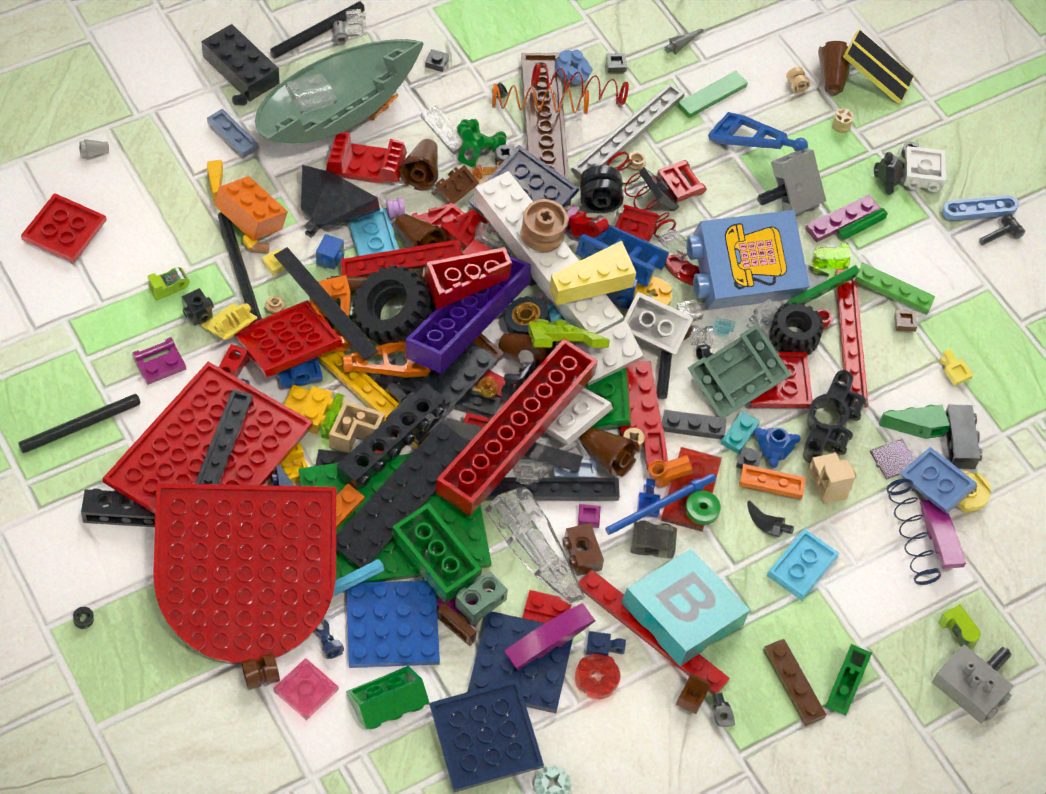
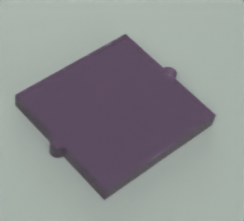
M903 439L870 450L872 457L877 463L876 467L880 468L886 480L900 475L904 469L915 461L912 455L913 452L908 449Z

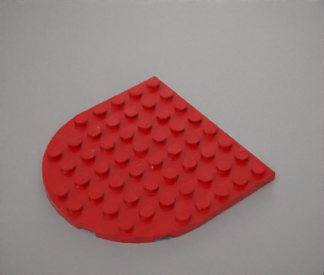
M156 483L154 588L159 608L175 634L197 652L218 661L241 664V661L252 658L258 661L260 656L273 653L274 657L278 658L306 641L322 622L333 597L336 578L337 487Z

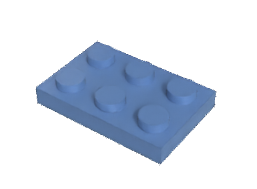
M931 447L900 473L902 479L912 480L913 488L946 514L977 488V483Z

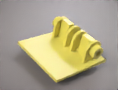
M232 303L201 326L226 341L244 327L249 326L251 322L257 319V316L249 312L251 310L249 304L246 303L238 306Z

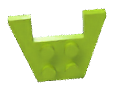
M537 319L536 322H528V333L531 337V342H533V347H552L553 341L566 339L567 341H583L592 348H609L610 339L569 324L566 320L556 319L555 322H549L548 320Z

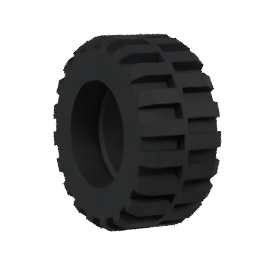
M390 265L388 269L382 267L378 269V272L370 273V277L360 283L362 286L360 289L357 288L355 292L356 298H353L352 302L354 307L352 314L356 325L379 346L387 343H398L402 340L406 342V338L435 309V303L427 284L413 270H409L404 266H399L398 268L397 265ZM407 294L402 310L392 318L381 320V311L387 301L394 296Z

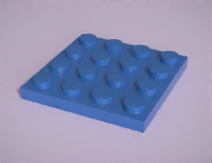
M427 580L365 582L346 590L349 668L440 665L436 592Z

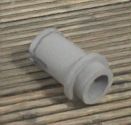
M336 21L333 24L335 33L333 38L337 44L343 45L348 40L345 23L339 21L338 27Z

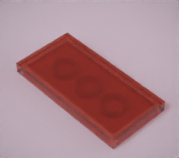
M681 447L678 458L688 455L693 473L673 479L668 495L688 486L689 482L696 478L701 479L711 473L717 478L722 457ZM716 481L704 486V489L701 491L713 494ZM691 494L664 507L661 521L701 532L704 528V525L692 522L686 514L685 507L687 499Z

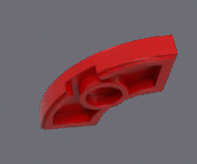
M683 253L668 255L665 264L667 270L681 282L694 286V275L700 274L699 266L693 265L686 260Z

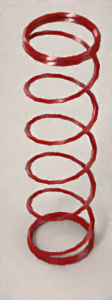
M536 63L531 79V86L534 88L538 84L541 67L545 66L547 89L551 86L557 72L562 70L564 74V91L569 88L573 77L579 73L582 82V92L587 89L593 77H597L599 101L610 81H614L616 85V104L619 102L623 106L627 100L629 83L626 81L623 82L618 97V87L615 79H610L601 93L600 80L597 75L590 78L584 89L583 77L580 72H576L571 77L566 88V75L563 68H559L554 73L549 84V74L546 65Z
M618 152L608 160L607 165L609 166L611 161L617 156L625 154L627 155L625 161L615 167L621 171L629 167L633 160L629 159L627 152ZM628 161H631L628 166L624 167ZM640 172L635 173L634 175H632V176L628 179V181H627L626 183H623V184H626V185H625V188H624L625 194H626L627 196H629V197H635V198H634V201H633L634 207H636V205H635L636 197L642 196V195L646 194V193L650 190V188H649L646 192H644V193L638 195L643 189L649 187V186L647 185V186L643 187V188L636 194V196H631V195L627 194V192H626V186H627V184L633 183V182H635L636 180H638V179L641 177V175H640L638 178H636L635 180L629 182L635 175L639 174ZM658 199L651 201L643 210H649L657 206L660 201L658 200V202L655 205L649 207L654 201H657ZM669 212L661 214L660 217L668 213L665 218L656 221V223H659L653 233L656 238H663L675 229L676 221L674 219H666L670 214ZM674 222L672 228L666 233L656 234L662 225Z

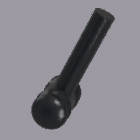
M1007 214L1001 220L1004 227L979 238V242L981 245H985L1008 233H1011L1015 239H1019L1025 234L1026 230L1012 214Z

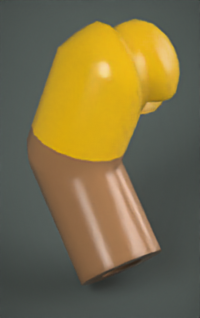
M246 234L243 236V243L250 252L269 253V243H259L257 240L252 241Z

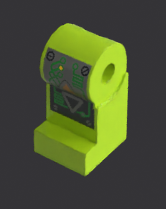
M174 267L168 272L159 275L155 273L147 275L148 287L156 301L175 294L190 284V280L181 267Z
M961 604L943 613L938 622L943 629L946 627L951 629L961 647L966 645L969 649H973L980 639L981 632Z

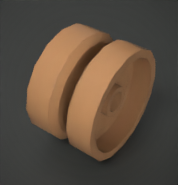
M540 199L530 203L524 211L520 231L523 242L529 248L539 252H550L557 249L564 240L568 222L566 210L559 203L548 199Z

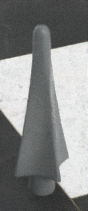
M701 28L685 35L669 38V45L665 46V51L667 53L673 51L676 55L690 41L703 33L704 30Z

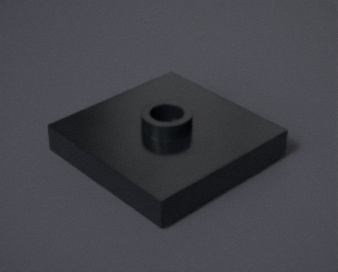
M645 167L639 171V174L660 202L672 211L680 207L668 191L669 188L664 181Z

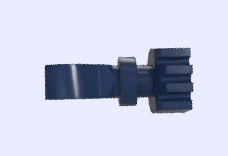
M324 620L325 629L319 630L317 628L314 632L317 637L321 638L322 651L325 657L333 659L343 654L344 646L340 640H335L330 635L329 623Z

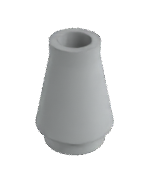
M88 139L79 141L80 156L87 159L109 153L108 141Z

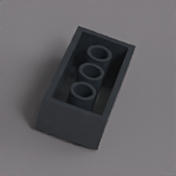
M233 24L226 26L201 41L203 57L242 95H245L249 102L280 84L279 68Z

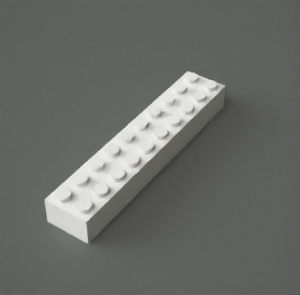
M509 171L475 187L473 202L519 260L531 264L532 278L563 318L568 321L567 323L599 334L623 322V315L606 294L556 306L549 290L551 275L579 262V260L564 241L557 249L550 252L535 251L523 242L520 231L524 211L533 201Z

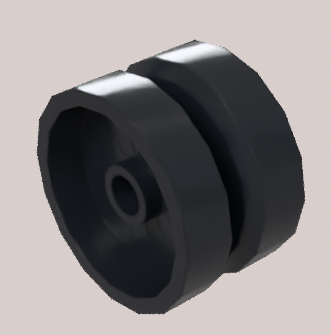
M597 165L584 170L580 175V203L584 209L593 213L605 214L615 211L623 204V179L619 170L608 165Z

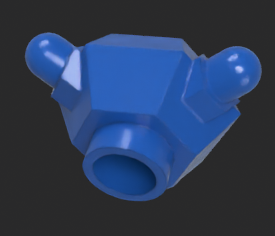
M755 428L753 434L758 438L757 442L764 456L769 459V466L771 468H776L779 461L784 460L793 451L794 445L799 443L801 439L798 434H788L782 428H768L767 430Z

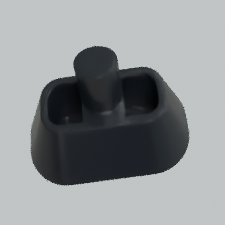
M242 94L232 97L234 105H246L248 102L247 97Z

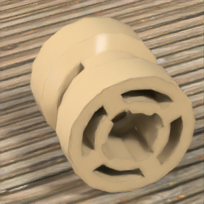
M794 67L787 72L786 79L791 84L793 92L802 93L810 87V81L805 76L803 68Z

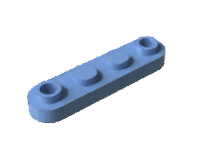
M1010 195L950 200L945 203L942 213L949 220L1013 215L1019 207V202Z

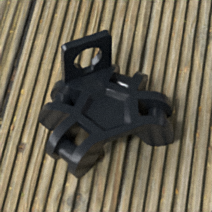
M522 350L518 355L523 367L519 368L518 372L520 374L508 373L504 375L505 385L502 386L501 391L503 392L502 400L505 403L534 372L536 364L533 354L529 350Z

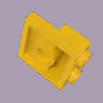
M292 385L284 405L313 421V427L309 432L319 434L321 427L324 428L328 420L327 413L329 410L332 411L335 399L333 398L332 391L312 386L310 390Z

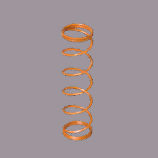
M493 84L492 108H496V96L498 92L500 106L502 109H504L507 104L510 92L514 87L518 107L520 110H522L524 108L528 93L532 88L536 108L539 112L542 109L546 94L550 89L554 109L557 113L560 110L564 95L568 90L574 114L577 113L582 96L585 92L583 113L584 115L588 114L589 90H584L582 92L576 111H574L571 92L569 89H566L561 98L558 110H556L554 94L552 89L549 87L545 92L540 109H538L535 90L533 86H530L525 96L522 108H520L518 93L515 85L511 86L509 93L507 95L506 102L504 106H502L499 88L497 84Z

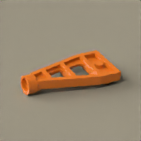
M346 275L318 281L333 300H341V309L350 318L351 293ZM309 297L313 309L330 325L329 319ZM337 328L333 329L341 338L343 346L336 348L335 351L345 352L351 347L350 343Z
M403 340L398 343H387L375 347L378 353L373 356L381 355L382 365L368 364L367 360L364 361L357 352L342 356L343 372L360 371L401 377L428 376L430 373L429 368L406 359V342ZM401 351L405 354L406 364L403 366L392 365L388 362L387 356Z

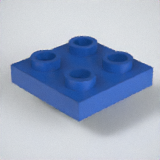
M318 357L278 373L281 389L292 387V385L299 386L323 381Z

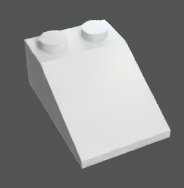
M637 292L624 321L626 320L636 340L676 355L693 321V317Z

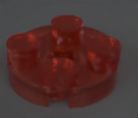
M601 654L589 655L579 661L575 672V683L580 691L582 690L587 694V697L605 699L611 696L619 686L620 670L611 656ZM596 672L602 674L603 677H601L600 681H597L596 678L592 677L591 675H594Z

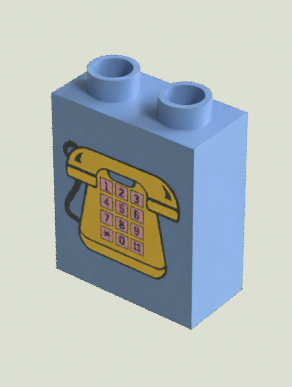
M794 210L700 221L693 235L687 236L686 248L690 260H698L700 274L694 275L695 295L698 299L705 298L707 310L789 300L805 292L810 287Z

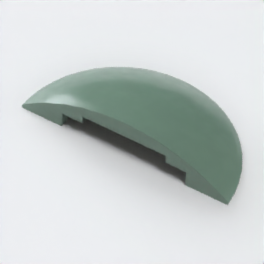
M411 39L375 41L339 51L306 66L279 84L261 103L255 116V126L258 133L264 139L271 142L295 144L326 139L358 125L375 113L401 86L413 68L424 45L423 42Z

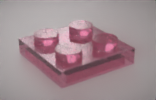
M307 658L300 662L273 688L274 693L306 721L339 690V686Z

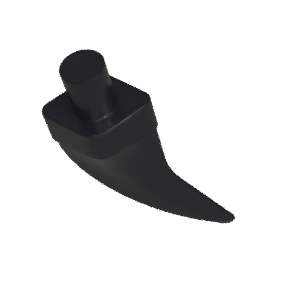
M750 500L747 502L748 511L753 522L763 532L775 537H780L783 532L793 534L794 526L785 524V518L766 515Z

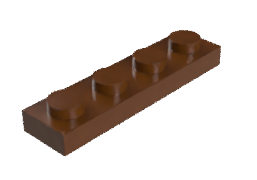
M785 639L764 646L763 651L804 725L807 726L824 719L827 714Z

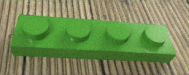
M862 262L859 268L860 271L854 279L855 282L926 315L928 314L935 299L934 295Z

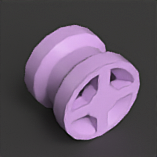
M402 197L394 201L391 199L386 200L389 219L405 214Z

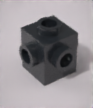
M200 288L181 296L183 314L187 320L190 319L194 326L205 323L210 318H213V302L210 297L206 298Z

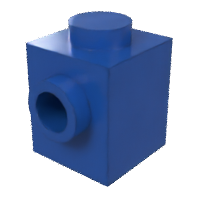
M325 234L316 250V264L335 270L338 263L341 264V259L344 258V240Z

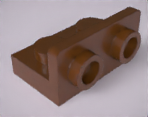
M465 165L460 169L455 167L447 174L449 176L447 180L442 178L434 184L436 189L431 193L435 195L438 192L447 204H455L477 186L479 182Z

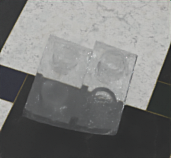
M322 73L285 83L292 101H295L301 114L337 102L332 88Z

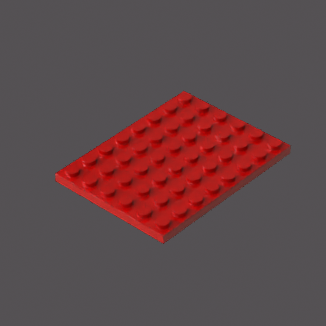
M207 361L103 477V483L155 514L156 483L195 484L232 389L252 394L253 400L220 485H264L271 477V474L275 472L276 465L283 463L313 427V421Z

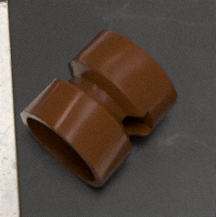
M273 653L260 656L258 661L254 658L241 661L248 690L261 687L263 682L267 685L280 682L279 671Z

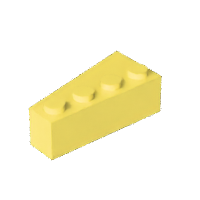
M620 241L552 274L549 290L557 306L632 288L636 271L623 242Z

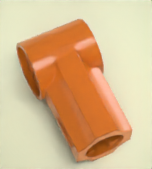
M688 455L667 462L655 460L648 467L654 485L659 488L668 486L673 479L693 473Z

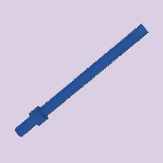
M711 473L701 479L696 478L689 482L688 486L605 527V531L608 535H611L691 493L703 490L704 486L716 481V477Z

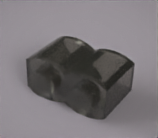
M646 520L634 522L630 552L644 556L652 555L659 558H673L676 551L677 528L667 523L654 525Z

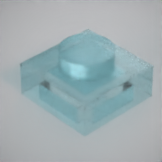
M716 317L714 328H717V332L729 334V332H734L736 321Z

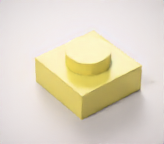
M280 249L262 257L264 265L273 276L286 270L274 257V254L281 251Z

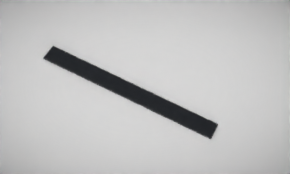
M288 247L274 254V257L364 361L378 353L373 344Z
M448 417L442 421L470 442L483 428ZM536 442L523 456L576 472L579 471L583 459L582 455Z

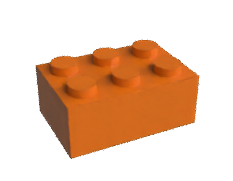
M249 176L219 186L214 206L252 241L282 230L288 213L284 207Z

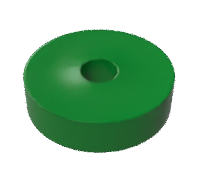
M697 491L691 494L687 499L685 507L688 518L699 525H708L715 522L721 510L718 498L707 491Z

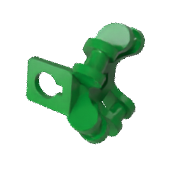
M477 119L461 120L456 130L463 140L458 161L475 167L481 150L487 148L489 151H495L500 145H506V133L499 131L495 135L488 137L480 132ZM470 148L473 149V160H467L464 155L465 151Z

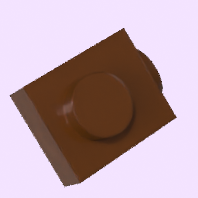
M690 674L676 705L697 714L705 700L711 683L694 674Z

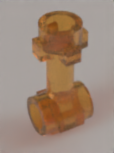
M504 161L497 162L496 167L482 168L481 164L472 166V175L477 179H482V175H492Z

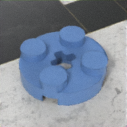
M579 50L562 51L554 64L556 71L559 68H563L566 79L569 80L574 73L580 72L583 77V83L586 82L593 71L588 61L583 57V53ZM559 70L557 74L564 80L563 71ZM579 73L573 77L571 84H582Z

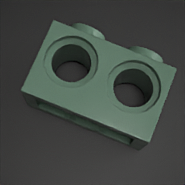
M490 571L485 576L480 575L470 587H464L457 593L455 607L474 625L507 600L508 589ZM489 588L492 589L493 592H486L484 591V589ZM473 601V602H475L476 604H475V605H469L467 602Z

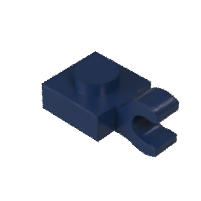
M589 631L586 655L608 658L609 652L624 654L626 640L621 638L610 640L611 634Z

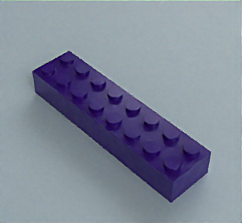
M509 256L512 262L509 279L438 310L436 309L406 338V359L442 374L530 284L531 264Z

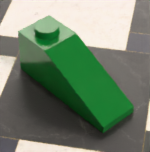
M853 644L850 645L825 707L847 715L872 652Z

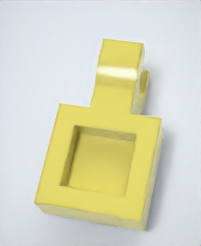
M951 349L943 352L944 356L939 360L946 366L944 372L954 387L972 379L973 374L963 359L957 361Z

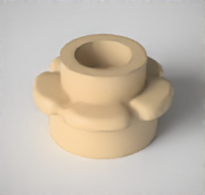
M633 152L629 159L633 160L630 168L635 170L642 169L646 163L644 154Z
M280 296L269 297L265 305L270 314L282 311L286 306L285 301Z

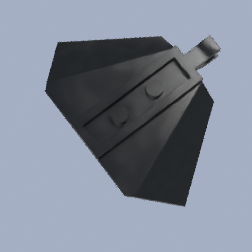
M302 165L301 210L310 219L304 225V228L307 229L305 235L310 238L320 228L326 231L329 227H335L380 211L378 197L333 172Z

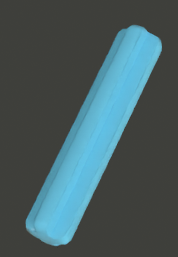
M377 559L335 580L333 597L383 572V563L380 559Z

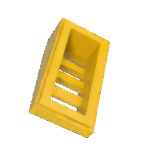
M222 160L207 161V175L214 203L218 188L222 186Z

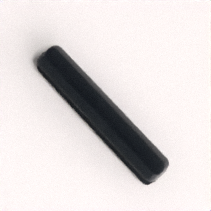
M661 350L656 391L657 398L659 399L667 398L672 354Z

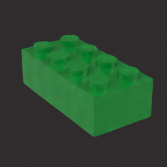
M429 503L393 526V539L445 604L456 597L462 588L470 587L475 579L482 574V568Z

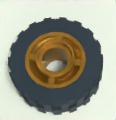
M525 296L515 301L513 300L504 312V321L508 333L529 334L528 322H536L537 319L551 322L546 303L535 296Z

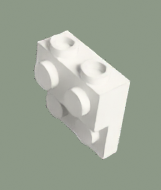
M907 146L905 151L904 186H909L912 190L919 188H928L931 192L942 190L946 181L945 151Z

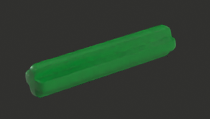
M880 208L839 229L838 237L841 240H845L886 219L887 211L884 208Z

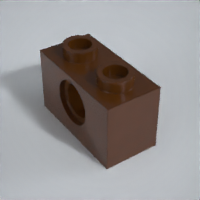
M587 523L566 528L565 536L562 537L564 549L569 552L570 556L568 559L571 569H575L577 576L587 574L591 569L595 572L601 571L604 558L592 524ZM583 548L586 551H579L578 549Z

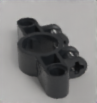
M847 370L838 371L827 394L816 397L810 405L807 423L811 431L803 451V457L809 463H811L813 457L822 456L825 450L844 455L847 452L846 446L849 440L853 438V433L846 428L848 419L859 421L861 419V411L867 405L868 401L863 395L850 391L853 375ZM828 407L838 411L841 415L840 422L837 425L831 426L819 422L815 417L817 410ZM810 449H816L817 452H812Z

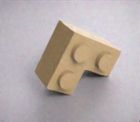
M344 401L329 433V448L350 453L357 437L365 440L385 422V413Z
M837 453L813 457L809 470L823 504L847 499L856 479V471L853 466L851 467L849 460H839Z

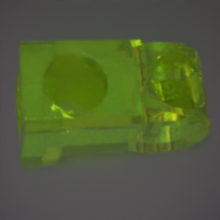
M841 243L840 247L817 246L813 252L812 265L819 269H848L851 261L849 243Z

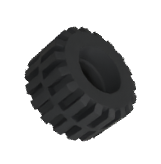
M792 302V305L784 304V307L778 308L772 320L769 331V338L772 340L771 344L773 347L777 346L776 350L778 352H807V355L812 354L817 349L823 333L824 324L822 323V317H819V312L817 310L813 311V307L810 305L808 307L805 306V303L800 305L797 302ZM789 327L799 328L804 333L794 332Z

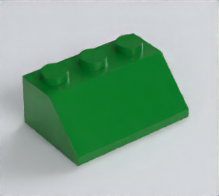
M410 666L346 691L359 722L366 730L378 728L382 723L389 720L400 719L403 714L410 711H419L429 704L423 679Z

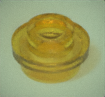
M491 377L482 378L477 386L479 394L483 397L494 396L498 392L497 381Z

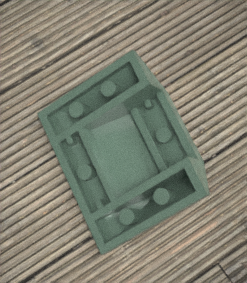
M758 323L741 333L740 338L708 358L703 357L687 368L717 415L726 418L792 376Z

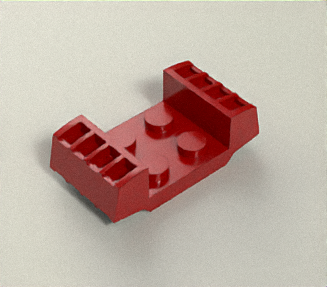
M342 132L335 136L326 171L333 172L347 179L381 184L384 182H399V170L406 158L407 150L404 142L390 139L388 148L351 143L350 133Z

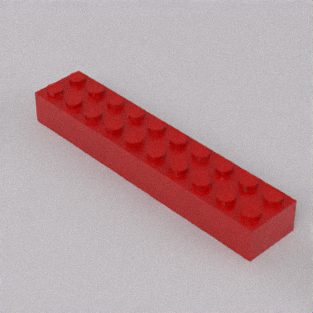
M563 339L437 478L435 493L471 516L592 379L596 372L598 360L566 339Z

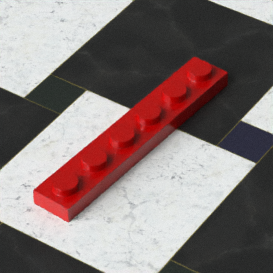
M452 240L341 259L342 276L369 277L370 273H376L382 267L388 269L390 265H397L398 268L399 266H404L409 270L424 268L426 263L430 261L461 256V245L459 240Z

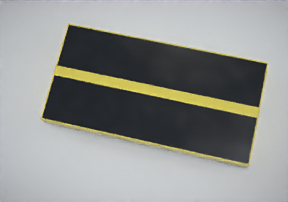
M859 29L855 32L843 57L899 104L902 102L914 75Z

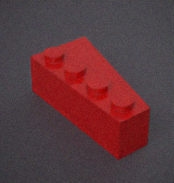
M505 247L427 262L425 280L437 310L509 279L512 262Z

